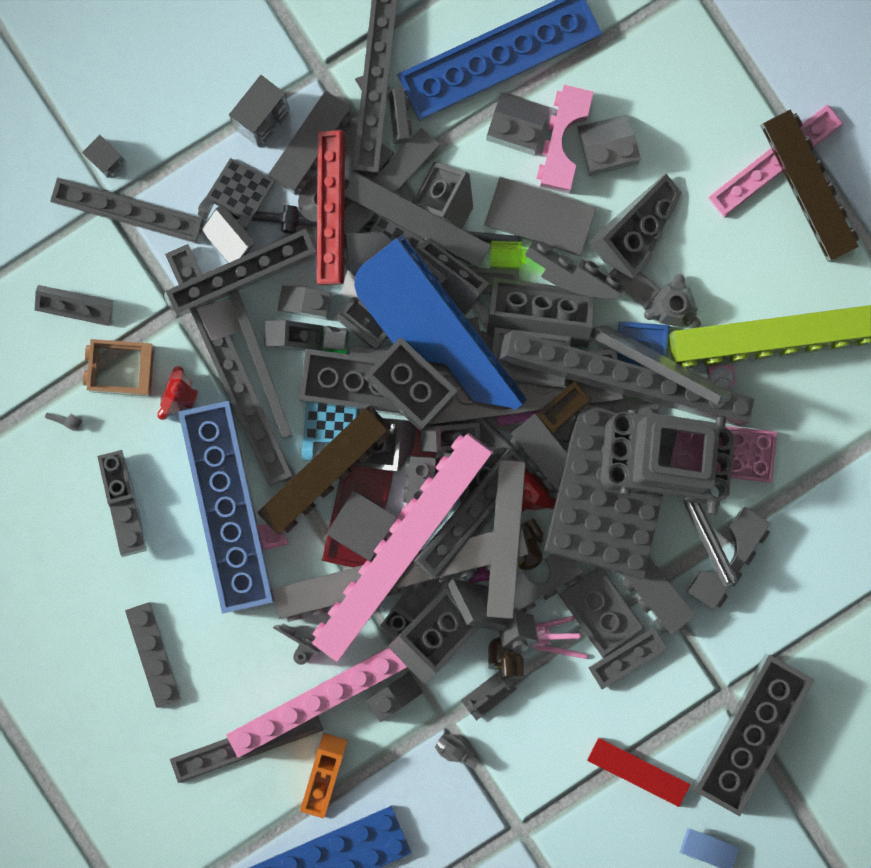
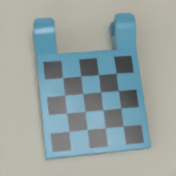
M306 403L302 449L303 460H312L314 442L330 443L356 418L357 410Z

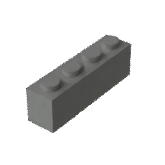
M325 90L269 172L270 179L294 195L298 190L302 192L310 181L308 175L312 169L315 171L318 169V132L340 130L341 127L345 129L353 117L350 115L352 112L351 107Z

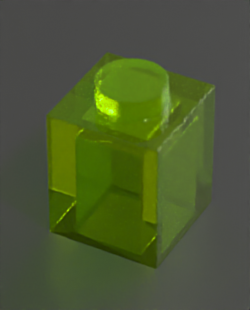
M491 241L490 269H513L520 271L521 264H526L527 257L525 253L527 249H522V242Z

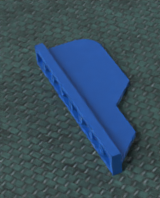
M403 234L359 268L354 281L356 294L393 344L401 337L426 361L446 364L475 402L511 407L513 410H516L527 400Z

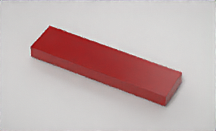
M599 737L587 758L588 762L677 807H680L690 786L689 783Z

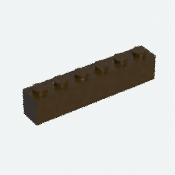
M790 109L762 123L760 127L826 260L831 261L859 247L857 244L859 237L853 227L849 228L845 220L848 218L846 210L842 204H837L834 198L837 195L836 190L830 181H826L823 175L825 168L819 158L815 159L811 151L814 149L810 138L808 136L804 137L800 129L803 126L797 113L793 114Z
M371 405L366 407L257 512L258 515L277 535L284 530L289 533L298 524L296 518L301 513L305 516L317 506L314 501L319 496L324 499L335 489L332 484L338 478L343 481L353 472L350 467L356 461L361 464L371 454L368 451L370 447L374 444L379 447L389 437L386 432L391 426Z

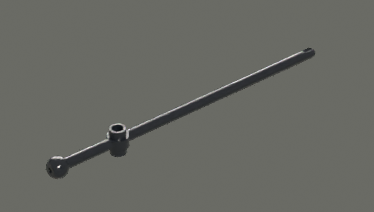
M284 205L283 212L281 213L257 211L252 221L279 223L281 225V232L288 234L296 233V227L299 225L317 227V222L309 221L304 216L299 215L298 207L293 205ZM230 212L236 220L240 218L232 212ZM369 222L361 231L370 232L375 222ZM465 231L486 243L518 246L522 241L519 236Z

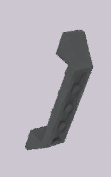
M488 514L470 537L477 536L491 514ZM435 579L425 581L426 587L411 590L409 585L380 626L397 637L424 610L443 582L436 584Z

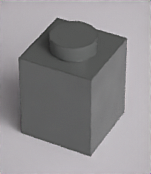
M101 135L82 152L106 177L110 174L114 176L123 167L122 162L124 158Z
M514 609L513 619L504 618L508 627L503 631H499L503 648L513 650L516 653H522L538 642L534 616L532 614Z

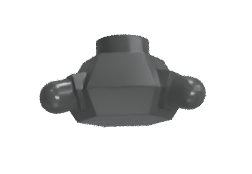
M682 274L675 275L673 282L666 284L652 300V308L644 312L645 319L653 320L656 318V321L659 320L661 324L682 328L685 325L699 328L701 325L700 319L696 316L698 308L691 289L685 284V277Z

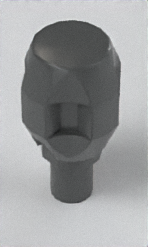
M444 733L435 745L436 751L447 761L465 763L472 769H475L480 762L470 755L462 740L454 735Z

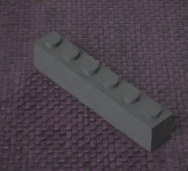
M306 229L166 290L164 297L174 319H177L197 310L196 308L211 304L234 292L314 258L316 249Z

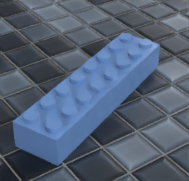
M224 401L179 411L221 612L224 614L273 603V593L231 402Z

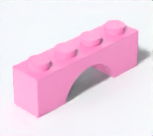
M568 85L563 86L562 92L557 91L554 106H558L556 116L551 115L548 130L553 132L551 140H545L542 152L547 157L545 165H539L536 178L541 180L540 187L570 193L576 165L567 158L563 151L562 136L571 125L587 120L594 91Z

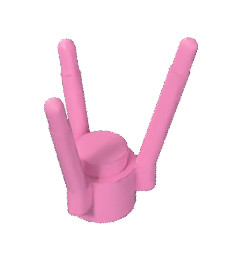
M574 616L545 623H536L538 642L530 648L536 647L537 651H547L583 659L588 658V655L584 653L546 646L550 645V640L581 638L579 633L550 634V629H545L573 621L575 619Z

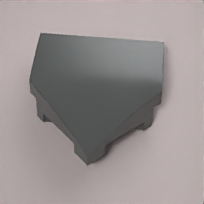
M375 230L364 233H344V241L346 242L345 265L348 267V271L355 277L359 268L389 245L392 240L384 233Z

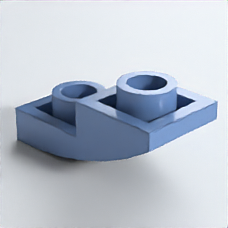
M687 828L679 853L717 868H733L739 847Z

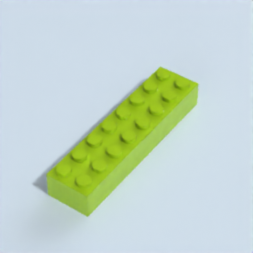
M871 305L673 331L669 335L671 359L690 369L695 368L697 363L704 362L705 366L719 365L723 362V359H730V363L743 362L745 359H748V356L755 355V360L770 358L776 352H780V356H789L800 352L799 349H805L806 353L821 351V349H825V346L829 345L831 350L846 348L852 342H856V346L870 345Z

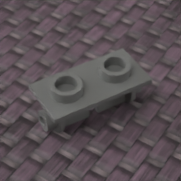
M500 669L464 697L461 702L477 721L517 689L509 678H503V672Z

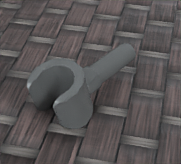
M48 412L45 414L46 419L58 422L72 431H76L82 423L81 419L71 413L67 419Z

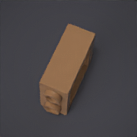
M90 339V345H86L85 360H89L88 371L84 370L83 386H87L86 390L89 392L151 396L155 346L152 343ZM100 348L141 351L138 388L97 385Z

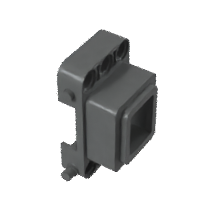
M636 410L620 412L606 423L601 482L607 489L620 491V495L630 496V493L636 494L639 491L685 497V501L707 504V514L718 515L720 501L730 495L734 435L725 427L726 418L716 417L714 423L656 413L641 415ZM616 420L623 422L625 426L624 431H620L616 427ZM661 429L704 435L701 472L663 467L658 464ZM719 437L723 440L722 447L718 445ZM614 445L621 448L622 457L614 453ZM717 462L721 466L720 472L716 471ZM612 471H616L619 474V482H615L612 479ZM714 486L718 489V497L711 493V488Z

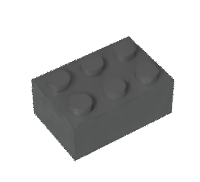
M260 75L229 113L234 129L257 147L261 143L266 144L274 134L272 129L277 123L281 125L290 114L288 112L289 104L286 94L263 75Z
M401 337L363 376L369 384L419 430L423 429L458 391Z

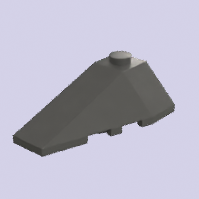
M667 173L664 174L605 225L588 242L604 263L634 278L650 262L654 254L652 251L657 241L661 239L666 221L670 219L682 192Z

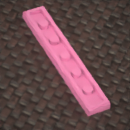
M827 104L805 121L800 129L804 137L808 136L815 147L841 127L843 122ZM769 149L708 197L723 218L783 172L772 149Z

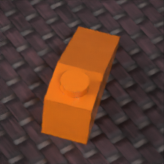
M323 733L300 812L325 818L348 740Z

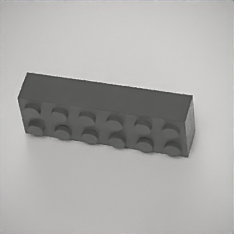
M764 654L691 789L740 817L811 688L814 679L775 657Z

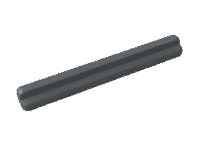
M684 498L683 503L725 587L734 585L737 577L701 504L685 501Z

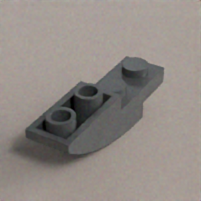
M534 239L525 253L526 257L545 268L541 276L543 279L565 290L590 297L619 298L625 288L619 278L614 275H607L594 262L582 259L579 265L575 266L570 258L553 252L552 248L545 242H538Z
M123 450L97 456L121 557L147 551L141 517Z

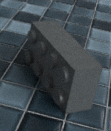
M306 349L299 395L300 402L364 410L371 405L378 413L402 415L363 378L379 359Z

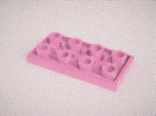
M725 426L734 435L731 478L771 483L777 432ZM677 431L670 468L701 472L704 435ZM719 437L718 445L722 447L723 440ZM717 462L716 471L720 472L721 466Z

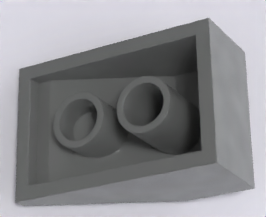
M445 588L389 644L388 648L425 684L480 627L466 624L451 592Z

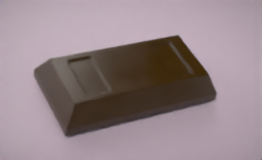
M574 381L536 415L552 433H555L590 403L592 399Z

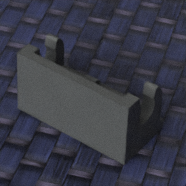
M351 298L336 316V320L371 348L379 349L388 336L373 316L358 303L359 301Z

